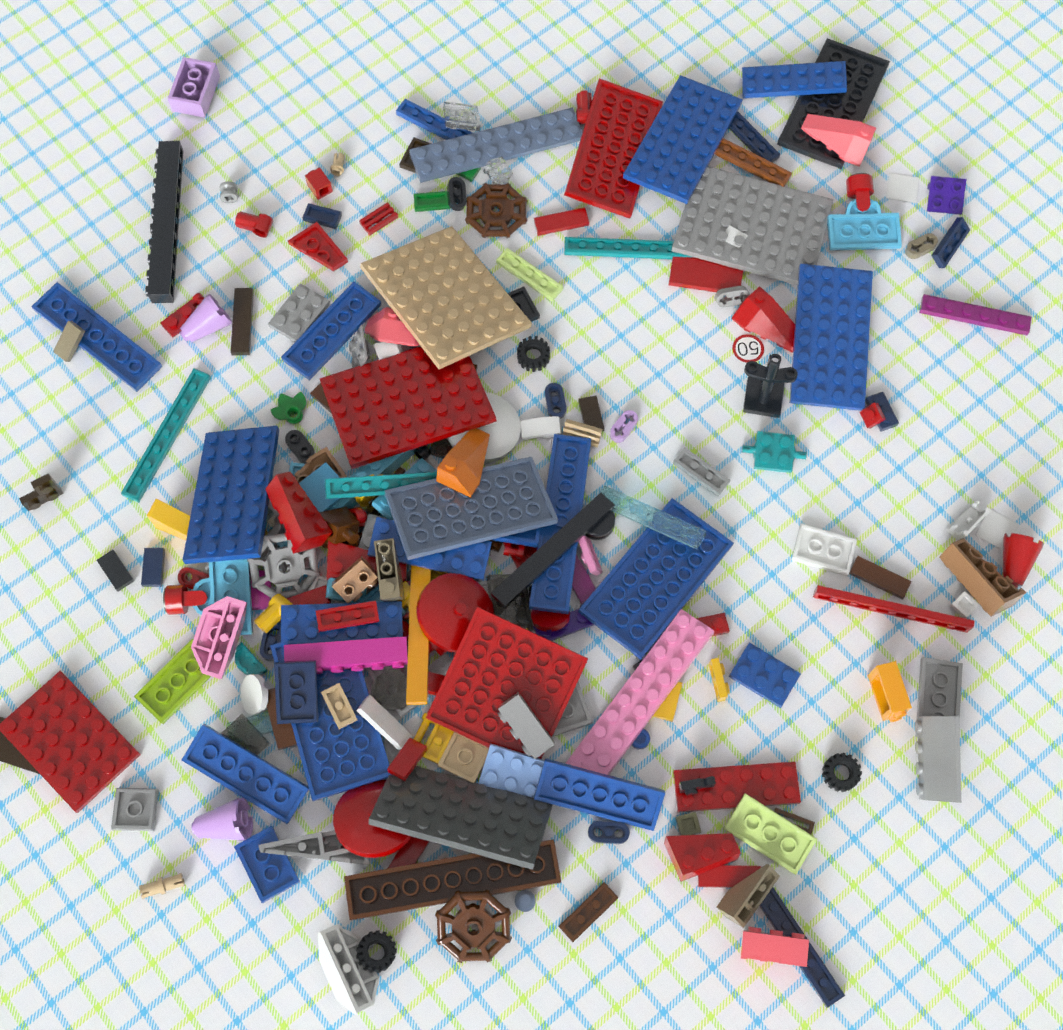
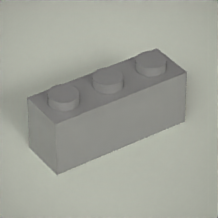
M519 692L498 706L500 711L497 713L503 723H509L511 734L516 740L520 739L524 744L522 749L528 757L532 755L536 759L555 745L552 737Z

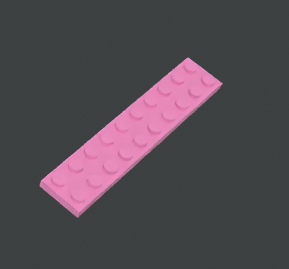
M681 609L565 764L609 775L712 637L714 630Z

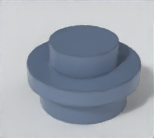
M522 890L517 893L515 905L518 910L528 912L534 908L536 899L531 891Z

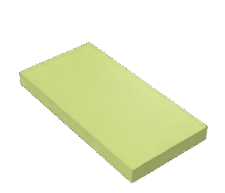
M744 793L723 828L795 875L817 841V838Z

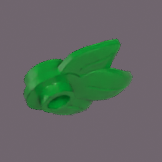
M302 392L297 393L294 398L280 394L278 398L279 407L272 408L271 413L278 420H286L290 424H297L303 419L302 411L306 407V398Z

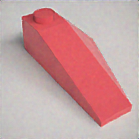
M807 114L801 127L804 132L816 141L824 143L828 150L836 152L840 159L860 167L876 131V127L860 121Z

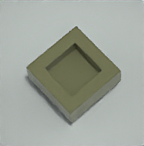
M696 812L675 817L680 835H696L701 833Z

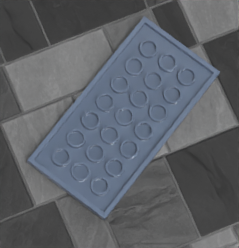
M532 457L484 467L480 485L471 498L437 482L436 479L385 490V497L408 560L557 524L558 522L557 515Z

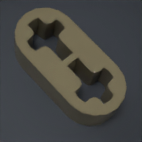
M928 233L909 242L905 250L906 256L911 259H917L933 251L938 243V238L934 234Z

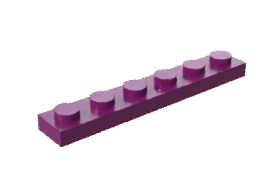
M926 294L922 296L919 311L921 314L1022 335L1030 333L1032 316Z

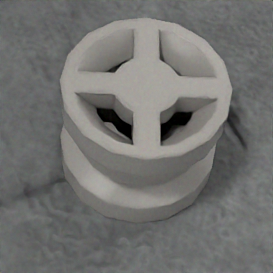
M230 181L220 184V191L222 192L220 199L222 202L234 203L238 200V194L236 193L238 190L237 184Z

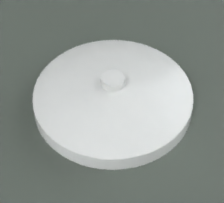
M485 392L497 422L478 428L490 434L484 463L500 460L512 452L519 440L521 424L516 410L508 401L498 395ZM467 432L448 437V440L452 447H454L465 436Z

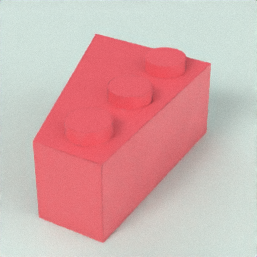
M749 926L748 930L743 931L741 959L749 958L764 962L770 961L807 967L809 939H805V934L792 933L791 937L783 936V931L770 929V934L762 933L761 928Z

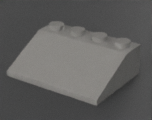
M918 716V720L915 721V732L918 733L915 751L918 754L919 761L916 762V774H919L916 793L919 795V799L962 803L959 716Z

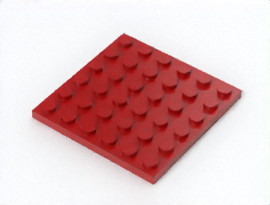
M477 606L427 713L426 719L488 748L492 743L526 754L522 749L524 745L520 739L516 740L511 734L509 723H503L497 713L500 712L498 706L519 692L552 737L588 658ZM544 753L537 758L542 759Z

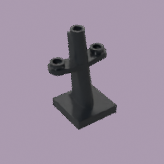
M779 354L770 355L766 367L755 361L746 363L744 372L748 378L743 405L744 413L780 418L784 384L795 382L798 372L793 367L779 369L781 363V356ZM772 358H777L778 362H774Z

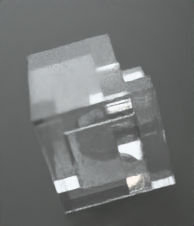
M502 156L488 161L483 170L484 174L487 173L493 184L500 185L509 183V179L513 174Z

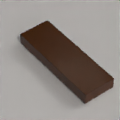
M860 556L856 557L849 572L850 575L902 600L912 582Z
M275 688L269 689L267 710L278 750L295 746L297 743L292 724H277Z
M604 882L558 927L573 943L619 897Z

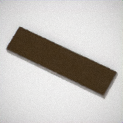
M235 288L230 352L232 356L250 355L253 288Z

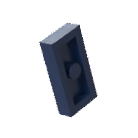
M884 392L866 397L865 402L867 406L878 403L886 418L877 424L880 432L898 426L899 422Z

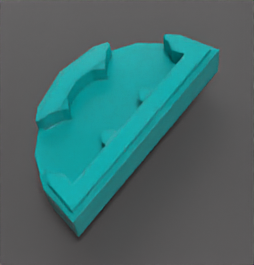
M240 642L236 647L235 663L238 669L245 675H262L266 673L267 669Z

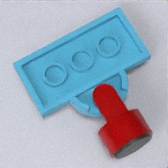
M857 173L849 176L846 180L847 196L854 200L849 203L845 214H830L827 216L829 251L900 249L902 247L899 213H881L878 202L870 199V196L874 193L873 177L870 174Z
M247 559L209 562V578L201 579L197 582L192 591H188L185 584L167 585L163 592L165 612L168 615L186 614L189 606H193L197 613L202 615L204 608L229 596L247 602L245 622L240 635L253 634L249 562Z

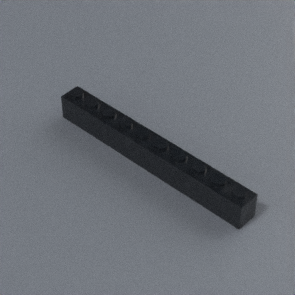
M159 141L158 148H156L157 163L154 165L156 178L153 179L155 193L152 194L154 208H151L153 223L150 224L152 238L149 239L151 252L148 254L149 270L146 272L148 286L145 287L146 296L149 297L151 303H174L184 154L180 141Z

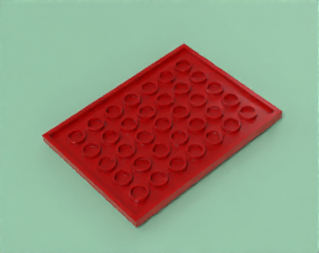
M419 346L385 359L372 361L363 366H357L319 378L351 470L497 422L495 413L470 356L438 369L423 348Z

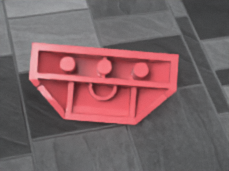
M385 307L368 319L364 332L375 340L414 347L420 346L392 308Z

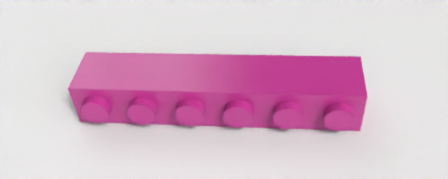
M393 637L284 645V661L316 660L317 674H322L326 670H331L332 673L343 672V669L363 671V668L372 667V670H382L384 666H392L394 669L404 668V665L408 664L407 638Z

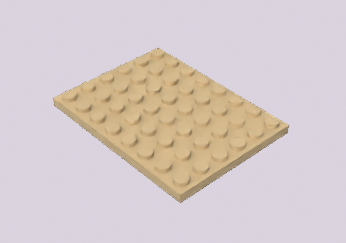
M452 226L361 263V270L438 369L531 328V321Z

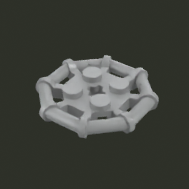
M285 533L272 536L265 535L263 537L262 553L267 547L271 550L266 555L265 560L260 558L247 559L252 578L251 586L257 588L270 598L276 594H282L285 598H289L306 592L316 577L320 576L316 556L317 548L293 554L291 550L293 545L291 540H287ZM287 541V546L275 548L273 543ZM309 557L310 568H305L303 558ZM283 562L290 565V567L286 568L287 571L285 572L279 569ZM258 565L264 566L265 576L259 577ZM307 574V578L300 586L298 584L300 577ZM267 581L274 583L276 585L275 591L266 586L264 583H266ZM294 586L295 588L294 590L281 592L283 587Z

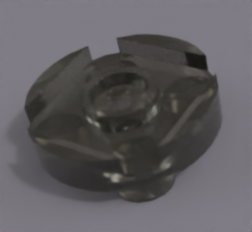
M396 669L385 670V672L377 675L373 680L371 686L372 697L386 710L404 708L406 706L407 676ZM392 684H395V688L397 689L396 693H393V695H390V692L387 691V688L392 687Z

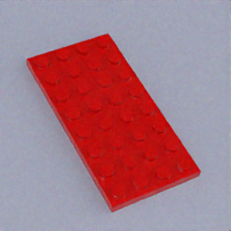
M599 78L564 196L630 219L640 185L623 179V174L662 108L663 101Z

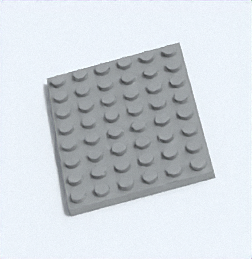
M708 166L688 204H685L671 251L798 285L799 265H817L828 223L827 216L830 215L834 199ZM729 226L748 235L746 239L741 235L734 238V243L740 246V248L725 241L728 237L725 231Z

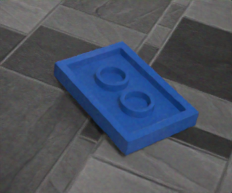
M749 642L728 677L781 708L801 673Z
M272 825L234 846L261 903H265L300 883L287 855L261 853L259 850V845L279 841Z

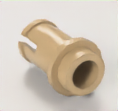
M337 153L334 154L333 165L330 167L331 173L335 176H340L344 172L345 155L339 153V155Z

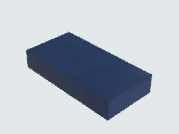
M308 203L302 219L305 222L313 224L317 222L321 226L337 229L342 212Z
M144 548L142 587H162L165 558L164 548Z

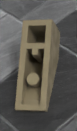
M769 864L764 865L729 889L716 908L726 918L744 928L780 875Z

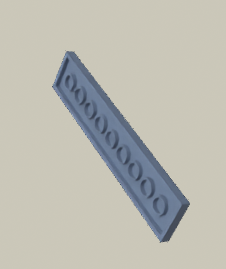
M572 107L410 149L409 153L419 181L423 183L578 142L582 136V129L579 122H577V116Z

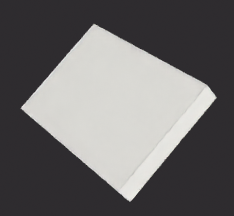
M801 523L791 560L848 576L857 539Z

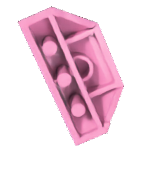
M226 596L203 609L191 646L203 674L218 679L223 678L233 659L245 622L247 602Z

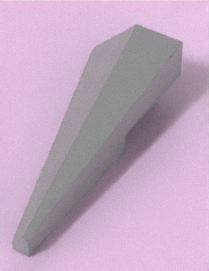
M335 830L324 833L317 832L259 845L261 853L370 865V858L355 855L343 847L336 836Z

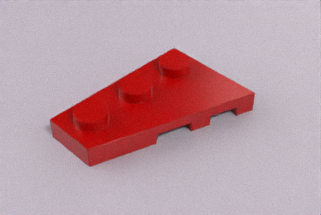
M317 222L288 240L289 245L333 272L348 263L347 257Z

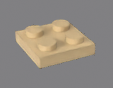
M454 732L437 766L459 778L475 783L485 764L489 748Z

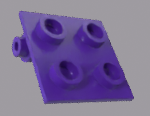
M931 176V180L927 185L929 190L927 212L962 215L967 179Z

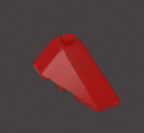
M759 286L744 300L732 316V320L745 331L760 335V338L771 340L777 346L793 353L794 322L774 298Z

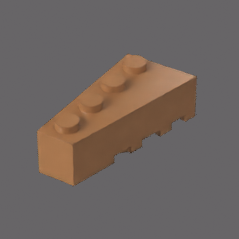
M964 538L951 543L939 556L944 565L950 569L957 580L963 584L970 595L977 600L983 610L991 617L1014 606L1027 593L1022 588L1018 590L1012 585L1013 580L1008 576L1004 578L996 571L998 567L992 562L984 561L982 559L983 555Z

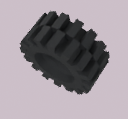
M529 336L528 340L524 338L523 343H519L517 359L523 369L526 367V371H529L531 368L532 372H536L538 368V371H541L542 367L545 368L549 363L550 347L546 341L544 342L543 338L538 340V336H535L534 339ZM536 349L541 355L539 358L531 359L527 357L526 353L528 350Z
M836 753L831 756L822 768V777H825V784L828 783V787L830 789L834 788V791L846 792L854 788L860 782V776L862 775V771H860L861 765L856 763L858 760L856 758L853 759L850 754L846 755V753ZM837 765H844L848 768V779L840 780L835 776L834 769Z
M376 930L374 933L373 931L369 932L361 939L356 949V959H359L358 964L364 967L363 970H370L369 973H381V971L388 969L395 960V954L397 953L395 941L392 942L391 939L393 937L391 935L388 937L386 932L380 933V930ZM379 944L383 947L384 956L382 959L374 960L369 956L368 949L371 945Z

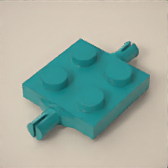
M757 431L754 446L742 445V453L753 454L754 469L791 473L794 459L806 460L807 452L796 451L794 446L795 435Z

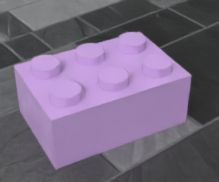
M183 57L168 96L173 112L206 117L220 78L216 63Z

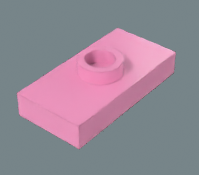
M583 536L578 541L582 550L581 558L585 564L587 563L590 573L596 576L602 574L603 571L590 538Z

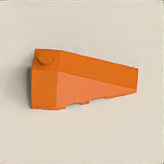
M478 428L468 431L447 453L437 467L436 481L471 498L480 485L490 434Z

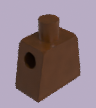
M347 507L319 512L333 532L327 540L334 544L346 541L350 544H355L358 541L360 523Z

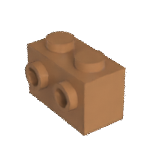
M361 556L332 582V588L347 603L355 602L363 595L361 592L366 587L370 589L377 583L378 573Z

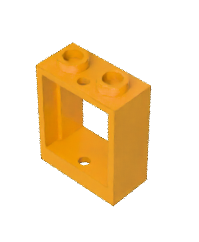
M897 662L877 665L867 676L882 721H899L903 716L907 715L906 712L912 706Z

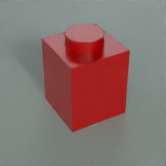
M320 167L311 170L305 175L307 186L317 200L333 192L331 182Z

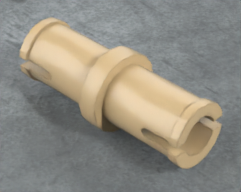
M182 873L164 879L160 877L158 881L139 885L142 899L159 893L163 895L166 894V891L184 887L185 882L184 878H182Z

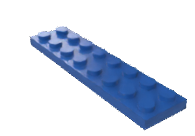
M58 282L31 306L35 312L60 332H63L68 321H73L85 330L78 346L136 392L163 367L159 361Z

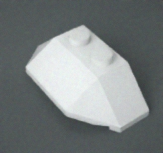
M336 924L318 933L319 961L337 1001L352 1013L357 1014L375 1004L379 977L377 972L369 973L370 970L365 971L363 970L364 967L358 964L359 959H356V949L361 938L342 928L341 925Z

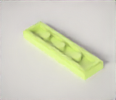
M508 248L496 259L498 265L552 302L563 290L561 284Z

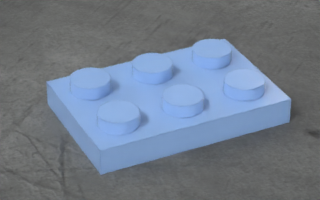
M491 743L478 784L534 798L544 760L534 759L533 756L528 757L527 754Z

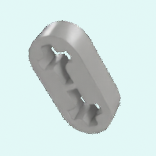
M744 286L724 288L716 292L715 301L720 307L741 305L750 293Z

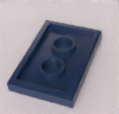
M316 660L274 662L277 724L319 722Z

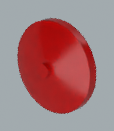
M449 573L436 577L424 587L417 601L416 613L419 626L430 642L445 651L456 652L477 606L493 614L494 609L488 593L477 581L462 574Z
M384 779L346 791L335 807L333 825L336 836L343 847L355 855L366 858L384 857L401 849L412 837L368 824L369 817L386 783Z

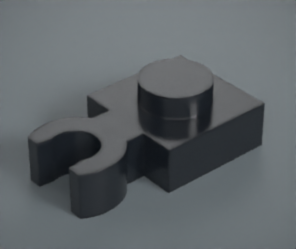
M715 777L682 781L678 785L679 792L689 796L697 794L698 790L702 788L714 787L716 785Z

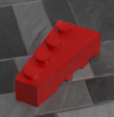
M291 471L276 474L265 490L273 508L279 513L278 520L280 524H284L286 529L285 536L287 540H291L293 545L291 547L293 554L322 546L333 533L327 522L318 512Z
M328 540L327 581L329 578H338L361 556L377 572L376 558L368 556V550L343 543L334 544ZM399 563L402 580L405 582L406 564Z

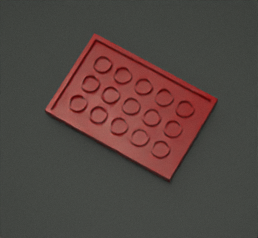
M61 670L0 723V731L76 813H79L141 755Z

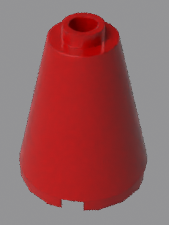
M1005 533L1003 537V577L1008 576L1013 580L1011 584L1018 589V586H1023L1043 549L1044 543L1040 540L1038 543L1033 542L1034 538L1030 536L1011 533L1010 537H1008L1007 533Z

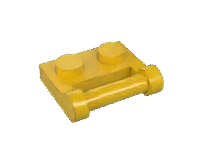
M424 713L422 716L423 721L414 740L421 743L430 723L434 724L435 726L425 744L427 751L423 758L438 764L454 731L426 719L427 713Z

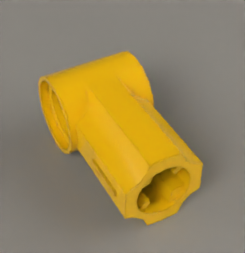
M282 594L273 596L269 601V607L254 620L255 624L264 633H268L281 620V605H293Z

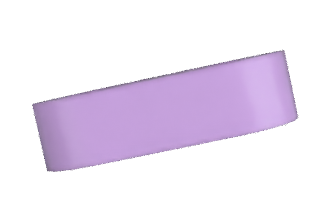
M625 411L612 426L610 437L614 442H623L636 427L638 415L634 411ZM630 417H632L633 420L629 421L626 425V418L629 419ZM622 428V435L615 436V433L619 432Z

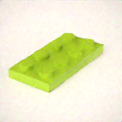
M191 639L134 696L161 724H164L211 677L203 674L200 670V666L191 649L194 639Z

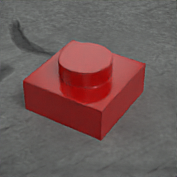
M873 403L860 411L866 427L870 429L886 419L878 403Z

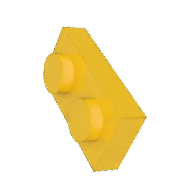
M714 658L709 662V669L717 702H722L727 699L730 690L728 683H725L723 675H725L724 665L720 663L719 658Z

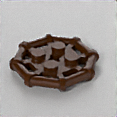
M484 183L475 193L467 197L465 221L477 230L483 238H509L513 232L527 223L526 204L528 200L511 187L509 183ZM509 193L514 200L507 198V194ZM483 194H486V198L479 200ZM474 206L479 207V212L473 213ZM519 206V213L514 212V207ZM495 207H498L500 211L494 212L492 210H494ZM481 219L485 226L483 227L476 220ZM512 219L516 220L511 226L507 227ZM490 227H502V230H490Z
M458 890L435 913L437 918L436 942L451 953L459 963L463 961H487L488 963L512 940L510 936L511 911L493 897L489 890L476 892H461ZM481 900L480 905L475 903L466 905L465 901ZM487 903L497 911L496 914L492 915L485 908ZM457 904L461 908L454 916L448 914ZM501 921L502 932L495 931V922ZM445 922L452 924V933L446 934ZM470 924H477L478 930L473 929L470 931ZM493 939L497 940L489 949L487 948V945ZM455 940L462 947L461 950H459L453 943H451V941ZM477 947V949H481V952H467L471 948Z

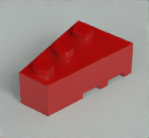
M732 833L666 836L664 845L681 882L718 866L736 861L741 854Z

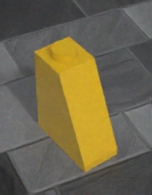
M155 499L147 517L156 529L186 540L190 516L161 500Z

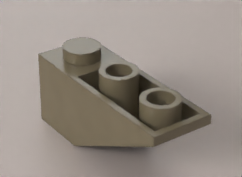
M394 538L374 541L380 599L383 602L405 600L403 580Z

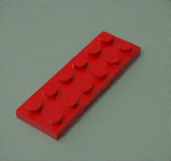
M796 762L673 771L677 813L734 809L744 793L765 806L801 803ZM715 777L716 785L714 787L702 788L698 790L697 794L689 796L679 792L678 785L682 781Z

